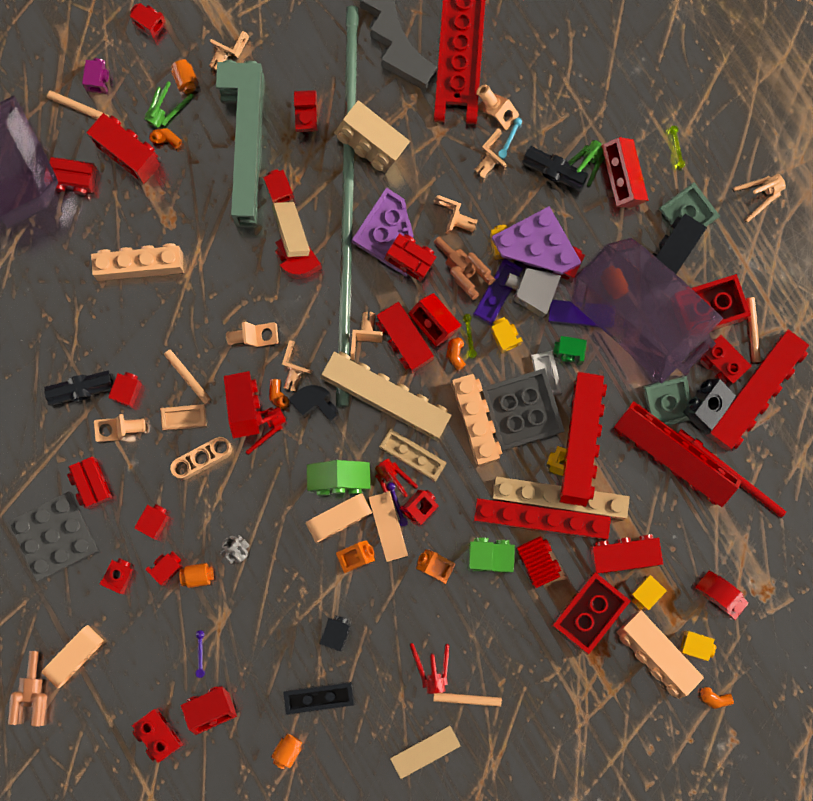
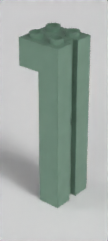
M224 60L223 62H217L216 89H219L221 94V102H237L231 216L236 227H258L265 78L262 73L261 63L256 61L236 63L233 60Z

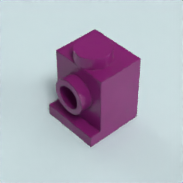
M94 58L93 60L85 61L82 85L86 92L108 93L105 82H108L109 70L105 67V60Z

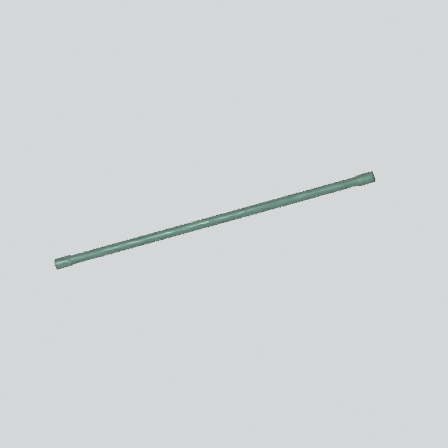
M357 6L346 7L347 37L344 118L355 105L357 28L359 24V7ZM344 144L338 353L343 352L349 355L354 149L350 145ZM336 387V406L349 407V394Z

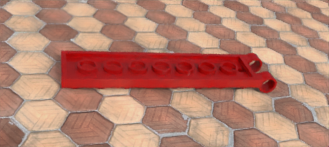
M443 0L434 122H445L446 104L467 106L466 124L477 125L479 99L477 89L480 85L485 0ZM459 94L460 98H455L454 95Z

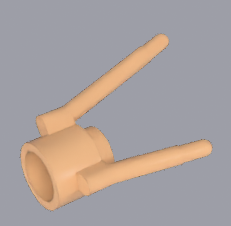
M781 175L767 176L763 179L733 187V191H738L762 184L761 187L753 190V193L756 194L764 191L767 195L771 194L766 201L745 219L746 222H749L769 203L781 196L780 191L786 188Z

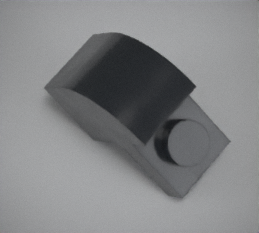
M305 386L289 398L291 404L303 418L307 417L318 407L331 424L338 419L336 414L338 409L331 401L326 402L331 397L330 392L321 386Z

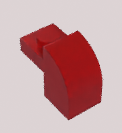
M316 90L294 91L296 132L318 131Z
M282 238L275 242L277 247L275 253L281 262L285 260V262L280 264V268L288 277L305 279L322 269L321 263L310 247L309 256L287 257Z
M710 570L695 587L706 599L718 605L734 620L737 619L748 604L747 600L743 597V593L727 580Z

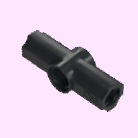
M532 146L527 149L522 164L541 172L550 181L561 182L578 191H581L588 178V173L582 170L578 173V168L570 165L564 158L555 154L549 155Z
M109 370L88 376L77 375L68 378L65 382L44 387V394L49 406L71 400L82 401L91 398V395L110 391L114 382Z

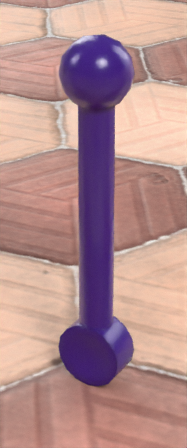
M389 482L387 489L391 492L400 518L399 524L405 527L408 521L399 509L400 504L394 490L395 484Z
M202 630L196 632V637L198 638V670L195 674L198 678H202L205 675V671L202 669V638L205 634Z

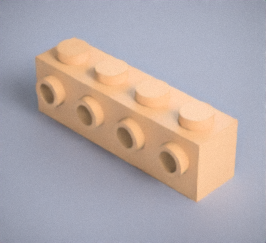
M172 243L164 244L163 247L159 248L147 245L142 246L138 250L125 247L120 248L116 252L104 249L91 254L92 274L97 281L184 273L183 252L179 246Z
M474 374L452 380V388L477 467L499 461V455L502 454L499 441L495 442L493 434L496 431L493 421H488L486 415L489 409L486 400H482L479 393L482 391L479 378L475 379Z
M642 610L633 614L616 631L620 636V641L635 652L636 658L651 669V674L665 684L667 691L673 697L678 699L686 697L704 678Z

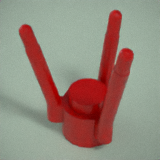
M279 406L274 409L271 407L260 411L261 416H264L262 424L267 423L269 428L272 426L274 428L246 450V454H250L275 432L283 429L281 424L285 423L286 419Z
M390 459L384 460L375 467L378 473L375 477L379 481L383 493L388 492L384 482L385 479L386 482L392 480L404 497L408 496L396 478L397 473L415 489L418 488V485L395 462L392 463Z
M410 643L412 655L421 676L423 688H427V694L445 692V685H448L449 644H446L444 649L442 677L441 673H437L435 656L431 654L432 674L427 675V679L413 643Z

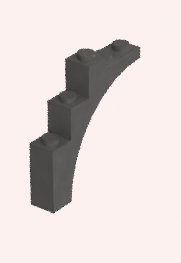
M359 0L361 9L376 16L369 26L371 38L387 46L380 56L382 67L426 92L437 74V66L425 59L411 45L397 17L395 0Z

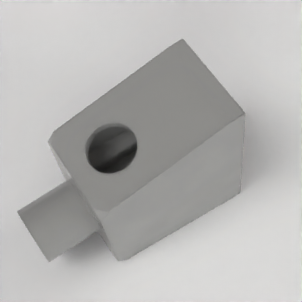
M526 268L521 277L509 273L505 286L516 290L513 297L515 302L543 318L548 313L561 276Z

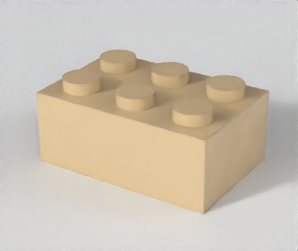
M359 100L334 132L339 141L350 145L358 156L365 157L376 170L383 171L384 173L392 166L410 142Z

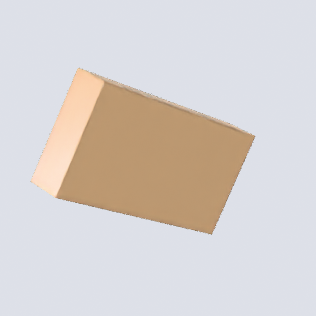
M204 404L160 408L162 431L207 427Z

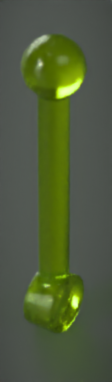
M673 125L669 132L674 138L678 156L677 166L684 168L686 163L682 159L677 136L679 129Z
M465 314L463 320L466 322L470 349L468 356L473 359L477 356V352L473 346L470 324L472 317L470 314Z

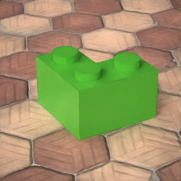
M333 460L307 464V491L317 492V496L330 495V491H332V494L345 493V490H348V494L352 495L362 494L361 490L371 489L370 462Z
M476 537L474 541L469 543L468 571L514 572L515 545H510L509 540H496V544H493V542H488L489 538Z

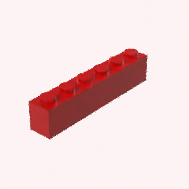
M789 329L786 330L738 392L737 398L713 430H710L706 436L727 452L732 448L736 450L744 440L741 437L744 432H750L757 423L754 420L759 413L762 415L770 404L767 402L771 396L775 398L783 387L780 384L783 380H789L794 374V365L797 362L801 363L808 355L806 349L809 347V344Z
M577 373L574 383L559 503L586 507L589 500L594 498L595 487L591 486L592 479H595L597 474L594 458H598L600 445H596L597 437H601L602 425L599 424V417H603L605 407L604 404H601L602 397L605 398L607 384H603L604 376Z
M635 401L631 403L614 426L621 436L631 439L640 450L647 451L657 463L664 464L670 468L676 477H682L689 483L692 489L702 492L714 505L718 504L720 507H723L740 486V479Z
M477 498L473 522L606 541L609 539L611 517Z

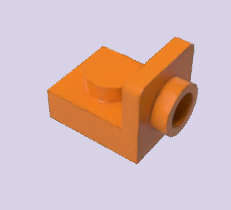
M367 540L336 552L344 573L375 561L374 550Z
M425 549L418 558L416 569L446 584L455 563L436 552Z

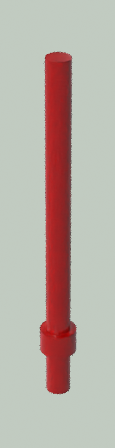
M682 429L677 432L740 479V486L777 516L782 518L787 511L705 448L703 442L697 438L694 439Z

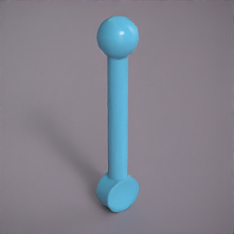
M521 118L514 119V126L503 149L498 154L501 159L507 156V149L518 126L522 124Z

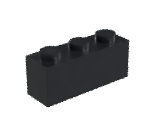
M686 213L682 218L677 216L671 226L674 228L670 236L666 234L659 244L662 249L658 255L653 253L647 262L650 265L648 271L668 284L671 283L707 229L706 226Z
M352 682L283 691L286 715L355 705Z

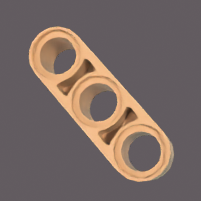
M224 437L214 438L175 459L171 464V473L180 480L189 479L228 458L232 453V445ZM219 443H226L227 449L224 453L216 452V446ZM201 453L207 454L206 462L198 464L196 461L197 456ZM180 464L187 465L185 474L179 475L177 473V467Z
M362 493L310 519L305 524L314 542L317 543L372 514V511Z
M89 625L85 626L41 673L57 689L60 688L103 644L104 640Z

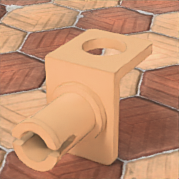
M244 31L241 32L233 50L210 39L209 42L216 47L217 51L208 66L217 71V62H223L231 55L239 58L249 38L248 34Z
M486 84L477 89V95L482 99L478 106L479 111L495 116L503 129L507 130L514 122V119L519 116L509 99L494 94ZM510 110L511 116L509 120L504 121V113Z
M499 128L482 146L487 156L474 168V171L480 174L482 178H485L496 164H500L504 169L507 167L506 163L489 149L502 134Z
M440 195L436 196L433 203L453 210L445 234H449L455 226L471 233L474 232L477 219L460 214L461 203Z
M363 312L361 330H353L351 344L352 361L355 360L356 341L382 343V332L374 331L376 314L370 312L369 321L368 312Z
M242 322V330L228 331L226 333V341L228 345L244 342V344L255 348L278 344L277 324L272 322L253 325L248 322ZM268 328L272 331V337L270 340L265 341L262 339V332Z
M290 340L282 365L288 366V369H290L283 388L297 392L302 373L312 374L313 370L289 363L295 341Z
M119 414L114 419L95 420V441H118L123 439L125 433H144V418L124 420L123 414ZM108 424L111 426L112 433L110 436L106 437L100 434L99 429L101 425Z

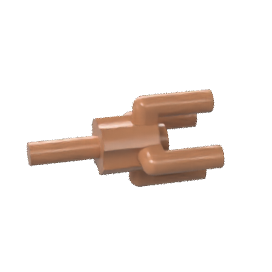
M437 237L434 240V244L448 257L445 263L451 269L450 273L455 278V282L473 300L479 296V293L474 289L475 286L468 278L473 276L475 272L488 285L495 282V278L491 275V270L474 253L466 254L462 249L453 250L441 237Z
M29 651L27 678H20L18 692L11 694L7 723L9 725L22 723L23 706L32 707L30 726H44L47 695L41 693L42 679H36L38 651Z

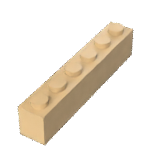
M343 352L333 353L320 377L322 380L435 441L440 438L451 417V414L447 413L448 409L439 404H436V406L430 404L428 398L421 394L414 395L408 392L409 388L400 383L397 385L389 381L390 378L382 373L375 374L369 371L370 367L364 363L359 362L356 364L350 360L351 357Z
M497 476L494 481L492 500L609 516L611 519L617 520L627 519L630 496L595 491L593 500H589L587 506L584 507L559 503L561 486Z

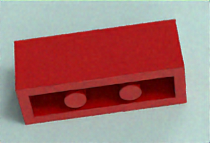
M618 137L602 144L616 206L632 208L649 201L634 140Z
M399 301L376 315L378 322L375 324L382 334H387L390 339L387 343L393 352L397 351L401 356L399 361L405 371L409 369L411 373H414L434 360L433 353Z
M250 371L224 376L228 421L233 439L260 434L259 424H262L261 412L256 409L260 408L259 397L255 395L258 392L256 379L252 380Z
M650 534L639 536L640 540L631 541V538L628 537L617 539L616 544H609L608 540L595 542V546L590 548L593 571L601 574L663 565L660 539L653 538V535Z

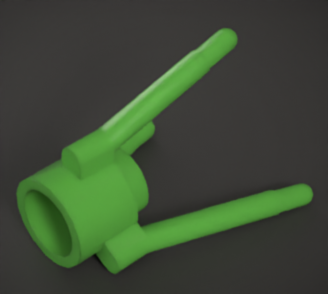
M168 81L160 96L161 88L157 87L144 120L158 129L160 125L166 126L168 121L194 95L190 94L165 117L166 112L159 107L171 85L170 81Z
M593 140L589 146L585 145L578 154L568 161L572 165L584 155L585 159L578 167V173L581 172L588 162L595 163L596 161L587 183L588 187L591 186L600 164L605 159L603 157L602 143Z

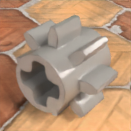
M240 535L237 537L229 536L223 541L222 548L224 550L220 553L230 564L233 561L239 563L247 557L248 551L246 549L250 545Z

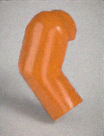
M168 128L153 130L149 135L152 143L168 142L175 149L183 142Z
M459 337L449 341L446 353L447 358L457 371L466 366L459 356L460 349L464 346L463 340Z
M270 379L269 400L276 407L279 406L280 409L287 408L289 398L280 391L281 380Z
M704 687L700 691L703 703L713 709L734 704L731 693L718 696L712 692L710 687Z

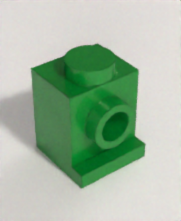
M561 336L559 342L555 341L553 354L556 357H560L561 361L574 362V360H578L577 365H582L585 358L587 340Z

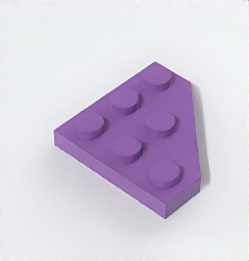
M386 188L351 242L407 277L408 274L384 260L386 253L399 233L403 236L407 234L414 237L411 223L408 219L405 199Z
M550 206L493 235L491 238L502 258L513 259L526 265L551 270L560 275L582 263Z

